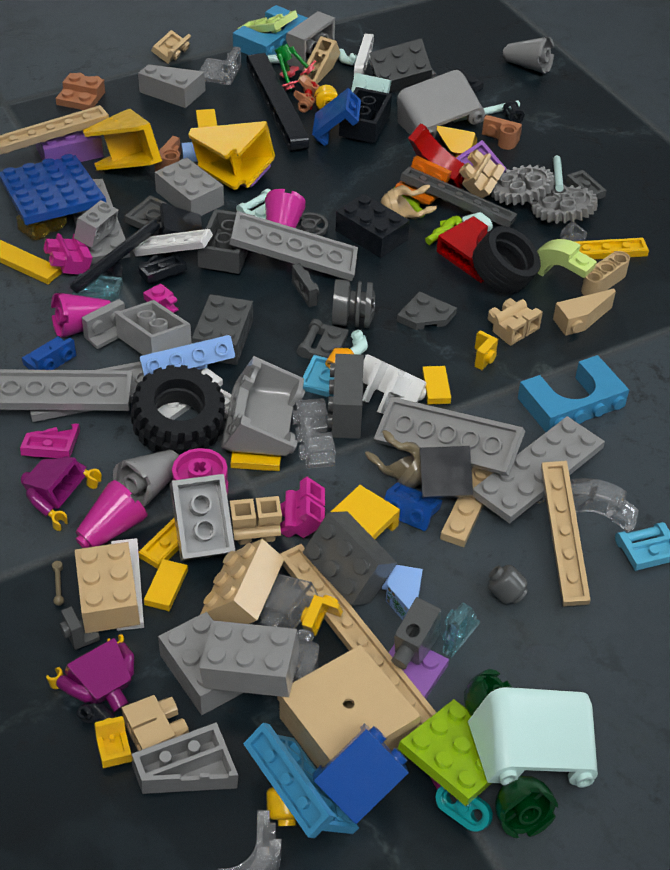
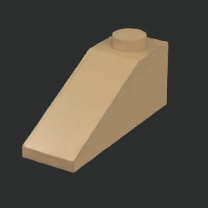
M320 36L307 61V64L310 65L316 60L313 64L315 67L313 72L308 75L304 73V75L317 84L334 67L340 55L337 41Z
M613 288L557 302L553 320L565 336L585 331L612 308L616 291Z

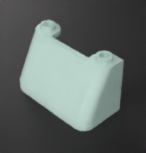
M510 687L499 688L486 696L468 720L488 783L507 785L512 781L518 780V777L525 770L569 772V782L572 785L583 788L591 785L598 775L593 708L588 694L584 692Z

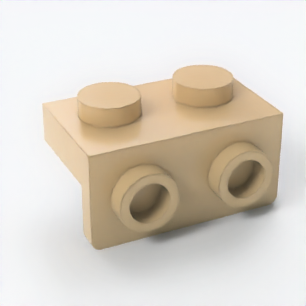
M170 30L153 46L151 51L169 64L173 59L177 60L182 51L185 52L189 48L191 35L188 34L182 38Z

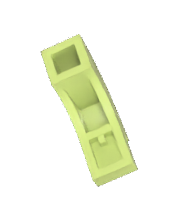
M555 239L545 243L537 250L541 260V267L537 274L544 276L554 265H560L585 278L595 268L597 261L579 251L580 244L571 240Z

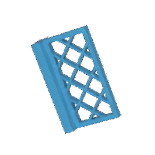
M262 723L243 743L308 838H316L321 831L354 834L359 829L358 825L313 781L312 773L316 770V767L295 738L277 735L270 724Z

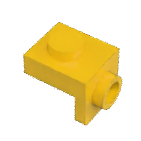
M479 331L476 334L475 341L477 352L474 367L483 370L488 363L491 364L494 361L498 345L497 338L483 331Z
M314 595L310 606L305 607L301 615V625L307 634L317 635L326 612L341 617L343 611L337 599L328 595H323V598Z
M123 716L95 722L96 741L102 767L107 768L132 762V754L125 731Z

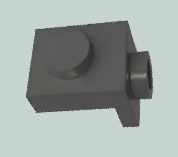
M72 606L61 610L63 622L59 623L64 638H69L74 650L100 640L98 632L85 633L83 620H78Z

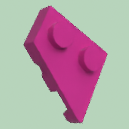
M71 424L72 429L60 432L55 427L45 431L26 433L20 447L21 456L71 457L80 432L79 424Z

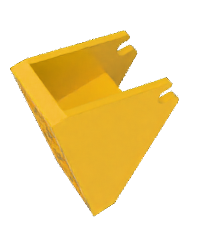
M131 109L124 110L83 129L85 137L104 135L110 156L94 163L96 170L148 166L162 161L150 123Z
M267 121L191 128L188 134L192 140L198 166L233 190L238 189L241 184H245L246 188H249L275 158Z

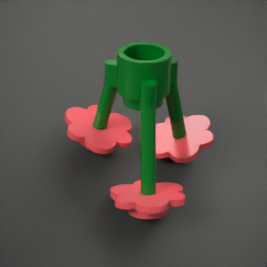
M288 43L275 49L282 68V72L279 75L285 78L286 84L282 86L285 91H291L295 88L294 84L299 82L298 80L292 82L289 80L299 70L298 66L289 67L287 61L293 58L291 54L305 67L300 75L312 73L315 68L313 64L316 60L308 65L296 52L294 46L289 47Z

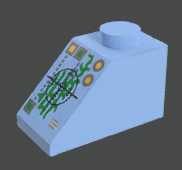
M396 565L382 585V590H387L386 602L403 620L415 598H419L423 569Z

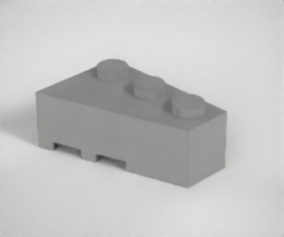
M148 64L138 72L139 91L141 93L184 108L206 91L204 71Z
M217 722L132 753V767L142 794L235 789L238 785V773Z

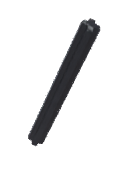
M156 219L150 220L70 284V288L74 293L81 292L160 228V223Z

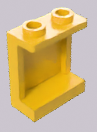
M362 485L354 489L331 511H348L374 539L386 528L393 531L399 525L400 509Z

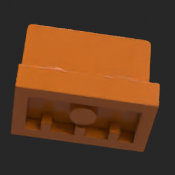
M418 155L413 158L411 165L412 168L448 183L452 172ZM400 181V182L397 183L396 186H395V188H396V187H398V186L405 185V186H407L411 191H414V190H417V189H418V188H416V187H410V186L406 185V183L403 182V181ZM426 193L411 196L417 199L419 203L430 205L438 198Z

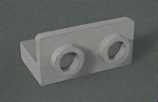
M117 299L82 317L84 338L96 349L118 339L115 312L125 309L124 302Z

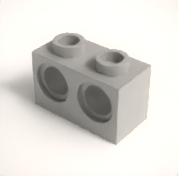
M100 200L78 218L74 239L93 248L114 230L119 210L109 203Z

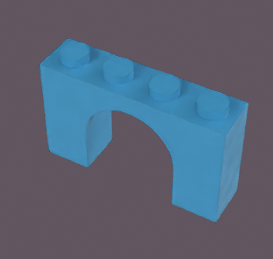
M275 5L265 12V17L269 19L278 14H282L284 17L290 10ZM297 14L298 17L281 27L282 30L277 33H261L242 26L233 32V49L247 55L258 53L276 55L275 49L287 43V32L302 23L307 17Z
M596 355L579 361L575 376L576 380L590 396L582 399L562 397L553 391L541 375L520 382L518 400L542 429L547 432L567 416L580 424L591 418L600 417L605 413L621 409L626 405L629 389L606 363Z

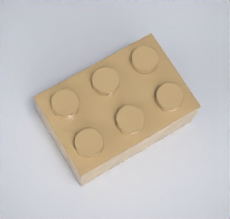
M263 539L252 544L248 543L237 551L229 552L223 560L224 565L221 572L214 578V586L211 592L204 599L203 603L205 605L200 615L207 612L213 621L243 624L257 621L285 558Z
M129 542L76 549L75 558L85 633L140 625Z

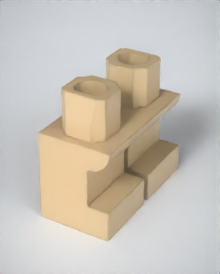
M475 150L467 157L473 166L468 162L461 167L459 173L465 178L462 182L463 186L471 194L484 198L490 195L505 167L500 163L496 165L490 159V153L483 155L480 151Z
M511 298L503 303V311L494 307L488 312V320L494 324L493 332L510 346L540 329L543 313L538 308L529 309L524 299L515 302Z
M279 496L256 498V513L253 499L230 501L234 540H238L240 545L248 544L254 538H262L266 542H273L276 536H281L280 522H282V512Z
M155 695L122 707L125 726L138 751L189 733L188 726L183 718L170 724L167 720L178 715V708L173 697L157 701Z

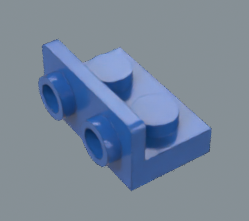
M57 336L22 357L23 365L29 370H54L76 356L74 340L68 338L64 341Z
M398 482L386 491L384 500L400 509L399 521L423 531L428 529L431 517L440 510L443 501L438 498L422 499L421 491Z

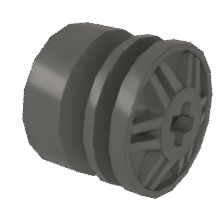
M335 279L332 326L347 327L349 317H354L355 327L359 328L360 318H365L364 328H370L374 317L376 296L373 282H367V292H363L362 281L358 282L356 291H351L350 280Z

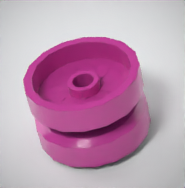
M197 448L180 454L174 461L172 467L173 480L224 474L228 495V467L226 460L219 453L211 449Z

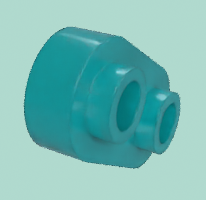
M442 786L438 788L436 792L438 807L465 828L477 832L486 829L491 824L493 812L490 805L477 796L465 806L459 800L456 803L452 802L450 793ZM476 809L482 812L481 820L476 819L474 815Z

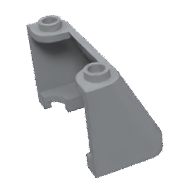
M453 70L407 87L399 93L397 98L398 123L410 135L420 123L425 125L435 138L437 126L467 116V120L471 124L481 123L485 118V111L466 77L459 70Z
M253 356L233 387L221 447L230 452L276 456L292 454L297 446V440H295V434L289 432L293 406L297 401L300 402L305 394V389H303L304 378Z

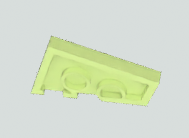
M296 10L284 17L282 14H278L269 19L265 17L248 21L242 26L261 33H268L269 31L277 33L282 30L281 27L296 19L298 15Z

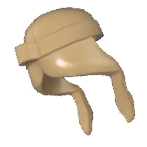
M401 185L389 190L381 198V204L405 218L417 219L436 210V206H428L416 212L409 202L401 196L423 194L430 188V185H423L414 191H411L405 185Z

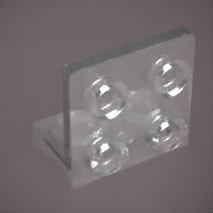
M234 46L232 51L227 54L226 61L207 58L199 70L205 72V82L231 85L241 68V47Z

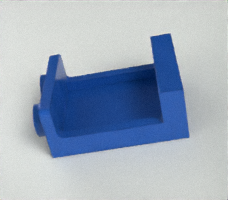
M349 88L315 113L312 135L317 142L324 146L328 144L330 129L342 120L346 119L353 126L359 122L361 100Z
M365 723L360 727L361 731L324 767L320 765L312 773L313 781L355 824L409 773L405 765L408 761L396 747L391 751L384 743L386 737L375 726L370 729Z

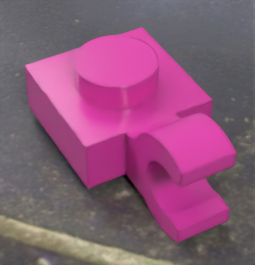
M161 283L143 292L144 300L147 302L155 300L173 313L178 311V308L174 305L177 302L174 293Z

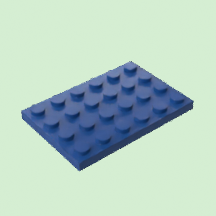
M65 154L61 156V159L54 160L48 158L40 163H26L23 167H9L0 172V181L25 225L86 211L100 200L106 202V197L76 155Z

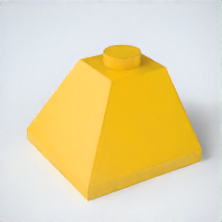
M437 126V132L441 140L455 158L477 144L478 140L475 132Z

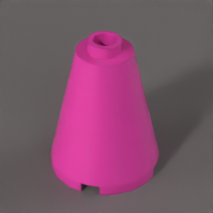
M285 189L269 191L265 198L266 220L296 228L305 210V199L294 191L291 194L285 193Z
M55 293L52 297L51 308H55L52 322L56 335L60 336V338H65L83 332L82 317L111 303L110 300Z
M113 480L107 484L75 531L78 536L75 540L82 548L101 546L144 521L148 516L147 512L139 500L135 502L130 496L132 493L124 485Z

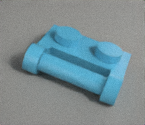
M664 522L656 523L654 527L626 533L623 531L615 534L617 546L623 549L635 571L670 563V530Z

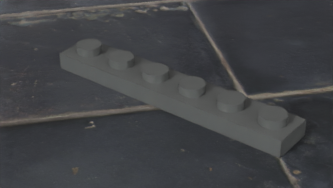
M408 167L401 175L400 181L405 182L406 185L418 189L423 185H430V188L425 192L426 194L437 196L446 203L455 204L464 211L481 212L498 226L510 227L517 217V213L412 167Z

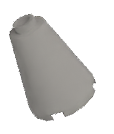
M551 37L509 43L503 49V57L507 62L546 74V72L550 71L553 63L554 54H551V48H554V43Z
M166 450L123 460L116 464L113 470V480L124 485L132 493L130 496L135 502L139 500L145 506L173 479L172 467L179 454L173 450Z

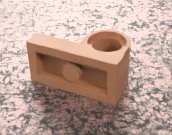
M486 115L483 122L482 135L497 138L500 148L510 150L515 148L520 141L522 124Z
M172 136L159 150L162 161L154 164L155 172L180 161L182 147L180 146L179 137Z

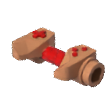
M303 74L298 81L304 87V93L295 90L294 97L299 101V111L307 112L312 110L315 102L313 96L320 85Z

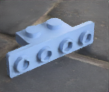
M226 335L141 355L140 361L145 376L148 373L153 374V370L160 367L166 369L168 365H174L175 367L186 365L188 368L204 369L210 363L234 358L235 352L231 336Z

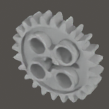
M521 165L518 169L516 167H513V170L506 169V173H502L491 195L495 201L499 200V203L505 202L506 205L511 202L513 205L517 203L524 205L527 201L532 203L534 199L539 201V197H546V194L551 193V190L554 189L555 179L553 172H550V169L545 170V166L539 168V165L531 167V165L524 167Z
M563 185L564 188L561 192L552 189L551 193L546 194V197H539V201L534 199L531 203L533 214H536V218L541 217V220L547 219L548 223L555 221L556 224L559 221H563L565 224L567 221L574 222L575 219L581 221L582 217L589 218V214H594L598 207V200L596 194H593V190L588 191V188L581 189V186L574 188L573 185L570 187Z

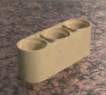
M615 251L597 263L595 268L583 280L582 294L585 296L608 290L625 278L630 256L625 252Z

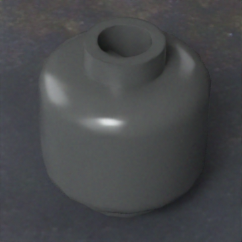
M498 565L489 573L488 588L503 604H516L526 595L528 591L526 588L527 580L513 565H505L503 567Z

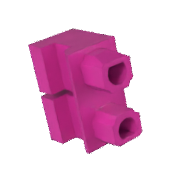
M57 233L56 239L45 240L44 251L46 254H50L49 262L51 266L60 267L63 273L80 275L90 268L93 257L87 245L74 239L75 234H73L72 239H63L62 235Z
M305 477L300 481L299 490L286 491L285 501L280 504L282 516L285 517V520L280 523L281 534L288 538L295 534L304 538L318 529L325 518V507H323L325 506L324 487L309 477Z

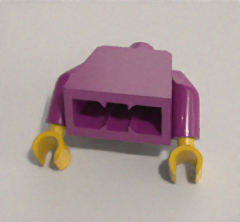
M65 456L55 459H43L31 472H25L21 477V483L26 489V497L45 517L49 516L52 518V526L57 531H61L59 520L64 521L66 524H68L65 512L54 511V508L59 509L85 477L87 478V486L92 489L98 487V482H101L102 478L101 472L98 469L88 471L85 465L79 463L73 457Z
M119 634L118 642L115 638L111 640L108 638L106 643L67 664L65 669L66 675L63 674L60 667L55 668L57 676L52 678L47 675L46 678L51 688L61 689L66 694L84 703H102L107 700L115 713L121 710L123 706L129 704L122 690L129 686L134 675V654L124 643V636Z

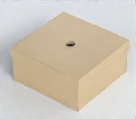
M362 645L355 647L293 682L289 697L278 696L280 719L317 768L320 765L324 767L361 731L360 727L364 723L370 729L375 726L386 737L384 743L391 751L395 747L398 748L400 741L420 724L421 716Z

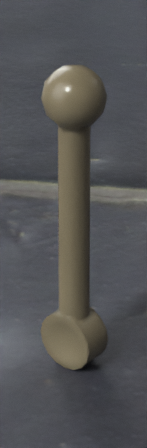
M55 561L52 563V569L55 571L56 596L53 602L55 605L60 606L64 603V598L61 596L60 576L63 564L61 561Z

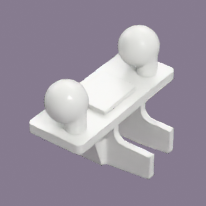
M367 354L365 356L363 383L368 386L363 395V401L369 403L376 389L383 392L384 396L377 412L384 414L390 397L417 403L425 398L426 381Z

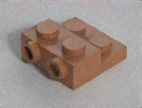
M70 73L62 82L63 90L55 99L56 105L80 110L95 107L105 94L104 79H101L99 76L89 77L84 76L82 73Z

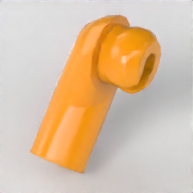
M334 348L325 361V365L330 368V363H335V354L354 353L349 348Z

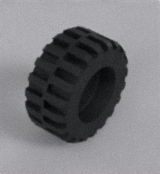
M168 365L166 369L160 367L153 370V374L148 373L145 375L143 381L137 384L132 399L131 423L133 424L135 435L139 436V441L144 446L148 444L149 450L154 453L157 451L173 450L180 455L192 449H209V445H214L221 434L225 414V397L220 392L221 388L218 383L212 382L213 378L208 374L203 375L201 370L197 368L189 369L186 365H181V367ZM179 402L191 406L199 415L189 420L178 421L165 417L157 409L168 403Z

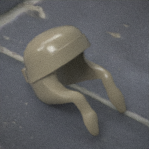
M383 430L382 433L388 443L398 450L411 453V456H406L391 465L385 466L375 454L366 451L365 455L368 460L376 464L383 474L396 478L397 482L411 488L421 485L420 447L415 442L400 443L390 432Z

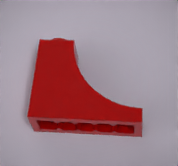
M420 123L408 138L416 155L452 171L448 184L461 188L465 178L459 173V170L464 163L446 151L431 135L427 127Z
M473 216L438 235L437 252L480 283L484 280L475 270L472 254L477 244L487 234L488 225Z

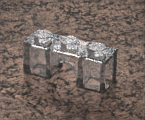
M324 398L296 401V410L292 411L293 425L298 427L295 428V437L297 442H301V445L298 446L300 460L304 459L306 469L335 466V445L332 432H327L328 414Z

